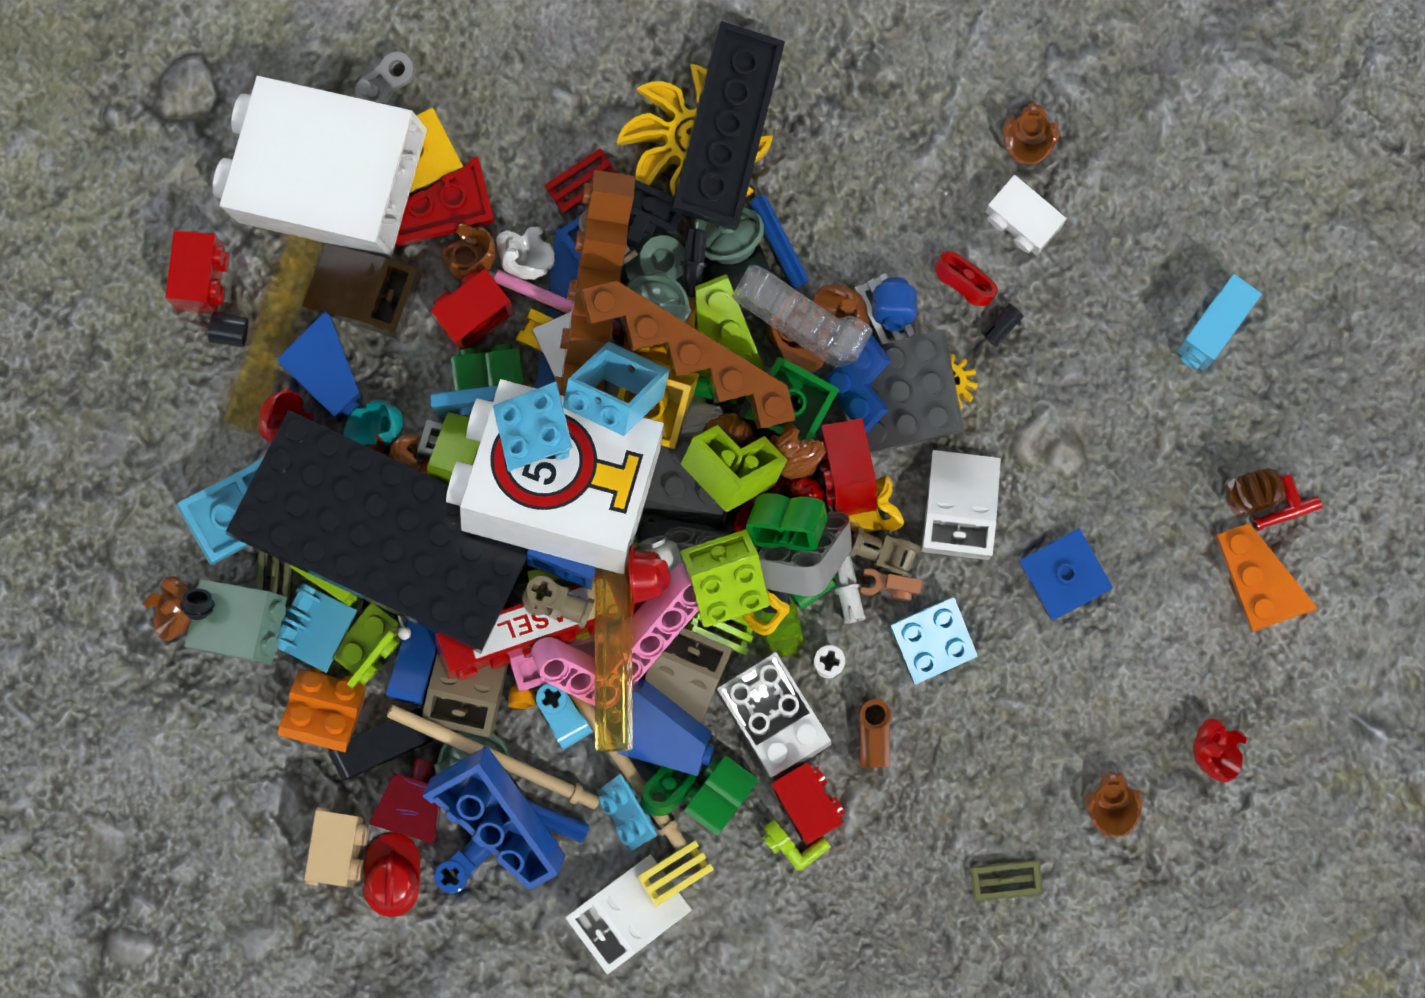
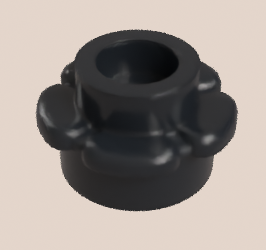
M204 589L187 591L183 596V601L180 603V609L193 620L206 618L213 612L215 602L212 600L210 592Z

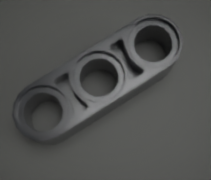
M420 708L409 711L422 717ZM391 719L351 737L346 753L333 749H328L341 781H346L420 748L434 739Z

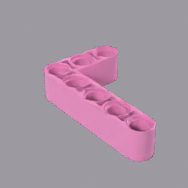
M679 564L670 572V584L662 592L661 596L645 601L634 614V618L632 617L597 659L556 638L546 637L538 640L531 649V655L542 680L595 707L610 709L616 706L698 611L692 582L684 564Z

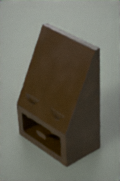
M325 243L302 307L321 314L326 311L330 317L399 340L422 276L418 268L385 257Z

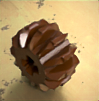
M1270 468L1259 469L1254 472H1248L1243 476H1238L1236 479L1230 480L1224 488L1228 506L1231 507L1233 514L1239 516L1252 515L1280 504L1286 497L1282 478L1279 477L1277 470Z

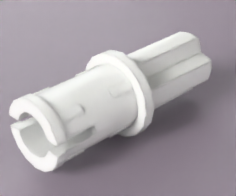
M847 556L836 572L837 589L834 592L840 598L844 623L850 624L857 622V619L859 621L865 620L866 615H864L859 593L862 586L857 584L852 558Z

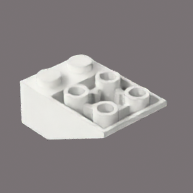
M932 450L921 552L989 560L992 557L1001 458Z
M776 652L717 688L772 781L831 745V739Z
M651 854L566 917V920L607 975L692 911L680 893L675 894L655 907L637 878L657 865ZM661 870L648 878V880L653 884L666 876V874ZM670 881L655 891L660 896L675 886Z

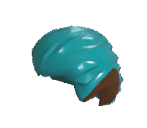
M368 400L366 407H356L349 415L342 435L385 454L390 449L392 443L401 436L403 415L396 406L386 401L373 400L371 402Z

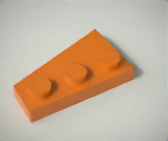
M1250 523L1215 536L1251 632L1318 609Z

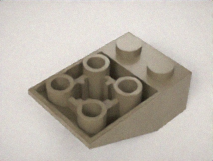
M683 628L649 667L644 680L702 724L733 652V648Z
M438 652L427 690L422 718L448 729L489 738L495 730L508 665L498 669H491V666L477 670L478 674L466 680L459 681L457 677L448 680Z

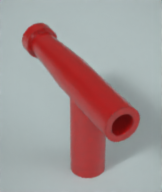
M1292 475L1282 476L1280 478H1282L1285 486V499L1288 506L1261 518H1253L1254 526L1257 531H1261L1264 527L1289 521L1320 510L1323 507L1319 496L1301 501Z

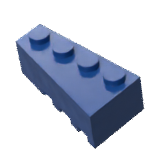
M488 746L431 777L422 796L431 804L435 802L446 812L445 816L455 825L459 823L473 835L472 840L481 848L485 846L497 857L496 861L529 890L559 874L566 855Z

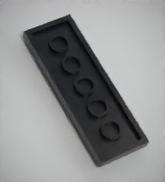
M723 21L719 23L670 211L735 231L739 227L785 41Z

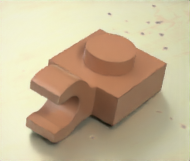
M864 569L863 575L871 576L875 580L873 588H860V593L865 596H873L883 589L884 591L891 592V598L903 601H911L912 596L918 597L920 595L923 580L893 574H882L874 569Z

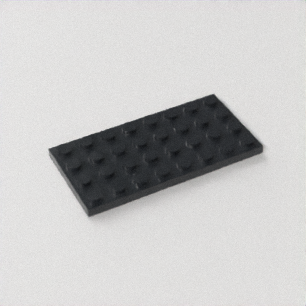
M288 410L226 529V535L480 654L527 561V552L529 550L524 547L461 531L460 506L446 502L448 484Z

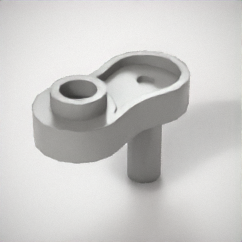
M402 52L389 53L374 71L358 80L355 87L356 98L386 104L396 90L413 80L416 73L413 60ZM403 64L405 66L404 73L401 76H396L394 73L395 67Z

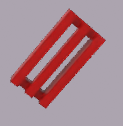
M601 148L544 185L563 215L582 203L583 192L565 204L561 199L584 185L585 182L587 183L592 180L594 170H606L607 172L617 173ZM597 161L601 162L600 165H598L591 171L587 172L586 174H584L583 176H581L580 178H578L577 180H575L559 192L555 191L556 188H558L559 186H561L577 174L581 173Z

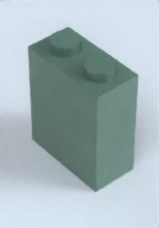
M200 579L198 589L210 592L212 600L215 602L213 612L206 618L190 620L184 647L205 653L272 665L274 654L278 648L277 639L281 622L286 613L287 597L269 591Z

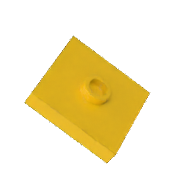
M433 107L416 115L427 128V133L409 196L441 181L442 177L450 172L454 173L463 167Z

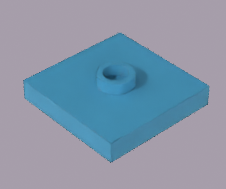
M498 386L434 393L430 395L431 407L437 418L446 417L448 412L470 417L476 399L479 398L493 402Z

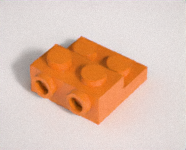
M316 667L309 670L299 668L289 693L288 705L279 724L278 736L346 753L364 705L366 685L364 686L359 683L354 688H350L347 683L353 676H344L340 679L328 676Z

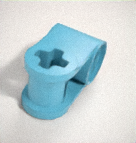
M549 683L539 688L536 694L537 705L548 721L549 728L563 750L593 732L567 692ZM548 689L553 693L557 691L561 693V697L558 698L560 705L556 708L551 704L546 706L543 704V700L546 699L545 691Z

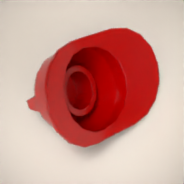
M631 544L628 567L633 597L632 617L634 618L635 604L661 596L662 592L669 586L671 576L667 562L662 560L659 554L637 550L636 545Z
M388 833L375 839L367 849L364 866V894L370 908L379 915L387 917L401 916L411 910L418 898L420 855L414 842L407 836L398 833Z

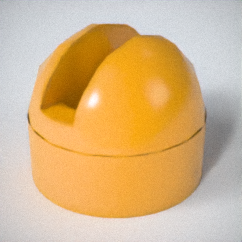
M514 684L509 690L508 706L515 709L534 708L536 706L534 688L519 692L517 684Z

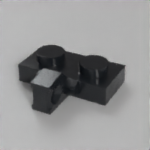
M636 179L634 199L628 222L631 228L627 235V245L637 250L644 233L652 236L655 229L673 237L683 214L670 211L673 196Z

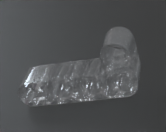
M756 265L748 266L732 295L733 299L741 306L832 366L843 367L856 362L873 332L867 323L856 317L836 318L769 271Z

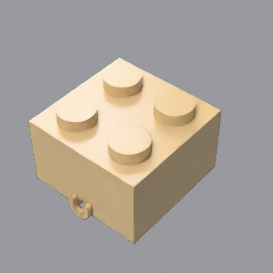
M317 807L305 872V884L317 886L318 883L354 887L355 881H361L364 860L358 859L360 847L367 845L369 826L364 825L365 818L329 812L330 809Z

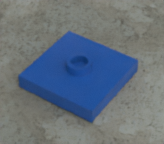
M1080 528L1018 561L1051 621L1113 589Z

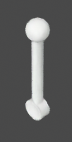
M398 615L400 625L398 637L406 640L411 636V630L406 625V619Z

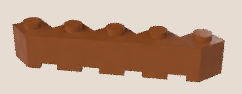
M594 170L592 183L585 182L582 203L588 204L584 232H577L575 252H580L576 280L570 279L567 300L573 301L569 328L562 329L560 348L565 349L561 377L555 376L554 381L558 384L561 396H565L568 379L608 341L612 343L613 320L588 325L580 291L614 281L620 282L627 244L628 222L634 199L635 176ZM603 379L595 388L604 392L605 380Z
M614 281L580 291L588 325L623 318L630 351L665 343L673 377L707 369L714 402L718 403L749 395L757 429L796 420L786 384L622 283Z

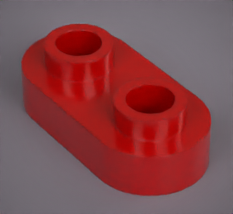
M943 252L934 265L935 272L940 281L950 285L972 305L988 306L998 293V288L991 278L955 252Z

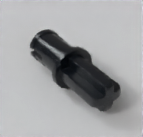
M688 229L686 234L684 261H681L680 265L684 266L682 287L687 297H695V286L703 283L704 267L708 266L707 263H704L707 232L702 229Z

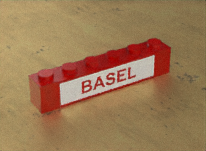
M626 568L624 575L614 572L594 579L592 590L578 585L568 588V593L585 600L589 598L595 599L584 629L579 628L578 623L560 616L556 620L546 615H532L526 611L522 603L502 610L481 654L436 633L435 644L448 680L455 677L459 681L472 678L478 674L477 670L487 666H491V669L504 667L511 663V658L522 654L524 658L532 657L531 649L538 640L546 637L556 638L566 644H571L577 640L576 636L587 632H589L590 636L603 633L609 629L608 625L619 621L626 625L632 618L633 604L629 568ZM543 597L537 598V600L542 601ZM645 601L635 604L634 614Z

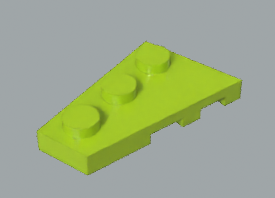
M726 274L695 286L697 330L761 370H765L728 275ZM707 369L699 371V376L708 377Z

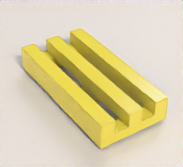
M696 840L637 877L655 907L714 870L711 864L707 865L704 860L706 859L704 853H700L697 849L699 845ZM690 853L693 859L655 883H650L648 878ZM697 864L700 871L660 896L655 890Z

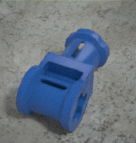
M471 840L449 861L443 862L438 866L434 875L435 883L446 893L454 894L460 892L466 886L467 880L478 870L477 868L493 853L485 846L481 848ZM448 869L453 872L458 869L459 873L456 877L459 882L457 885L449 883L445 886L443 884L446 880L443 874L445 870Z

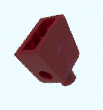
M415 758L410 777L394 774L369 824L436 844L441 807L435 802L431 804L422 796L432 777L434 763Z

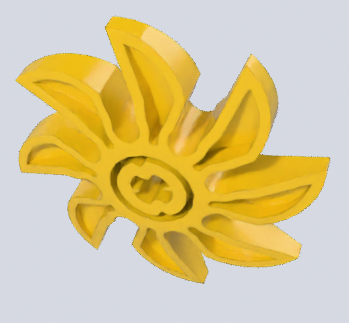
M690 64L696 94L695 109L689 110L685 107L681 89L671 83L654 81L643 84L636 91L662 109L673 121L665 122L651 113L642 114L626 123L617 139V146L641 142H664L666 144L663 147H656L643 153L637 164L635 179L652 186L659 175L670 164H676L679 167L670 180V193L673 197L706 74L705 68L695 64ZM773 135L761 137L755 163L768 152ZM748 187L746 197L754 192L752 188Z

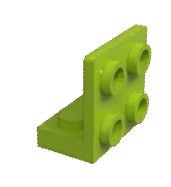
M747 529L680 551L682 562L692 582L700 619L704 627H709L770 605L759 555Z
M370 603L347 632L334 657L336 661L354 674L347 683L350 688H354L359 683L365 686L369 680L371 681L384 665L379 661L383 656L386 659L402 643V639L398 637L399 620L386 609Z

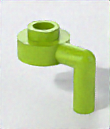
M772 820L763 828L767 833L762 837L774 854L781 850L796 870L805 869L831 848L822 836L804 852L800 853L775 820Z

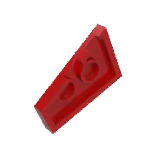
M478 156L468 161V164L458 171L450 172L442 177V180L425 191L421 190L408 198L395 243L396 247L456 233L459 224H467L470 227L476 228L495 223Z

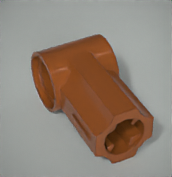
M867 700L858 711L860 767H890V708L882 700ZM871 705H878L884 713L883 720L877 725H871L865 719V711Z

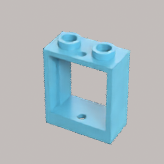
M1233 274L1176 351L1182 355L1181 361L1193 370L1200 368L1205 371L1219 355L1262 293Z
M608 341L568 379L563 408L625 436L664 397L670 369ZM630 365L634 366L635 370H632ZM604 379L637 395L627 403L595 387Z

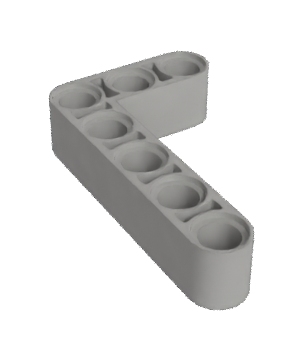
M828 512V520L818 547L813 551H796L784 546L765 548L754 545L759 555L766 589L809 597L823 592L852 550L849 516L842 512ZM679 526L669 529L664 536L666 540H672L677 544L680 553L681 550L729 534Z

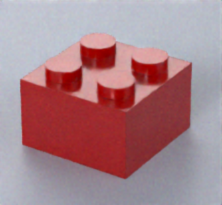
M177 230L173 232L165 298L177 311L212 314L213 312H218V305L223 306L225 285H221L222 272L228 271L229 252H225L224 245L215 234Z
M486 268L480 273L475 270L468 274L460 282L462 286L452 294L450 291H447L440 295L433 302L435 307L430 310L438 326L458 351L470 348L515 314L510 299Z
M863 419L822 425V439L818 440L823 443L825 453L820 461L819 469L821 476H824V491L827 505H834L835 512H842L848 516L876 511V477Z
M808 762L770 785L805 846L842 825L844 822L841 816L846 814L836 796L829 799L823 786L828 783L817 765L811 768Z

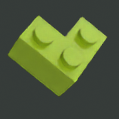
M451 412L447 413L428 463L427 475L449 485L457 461L469 465L474 464L480 442L466 439L469 417Z
M716 425L693 437L681 465L725 512H728L774 487L787 459L765 436L740 449Z

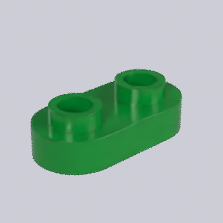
M662 766L643 787L641 795L643 809L654 816L668 815L694 787L696 775Z

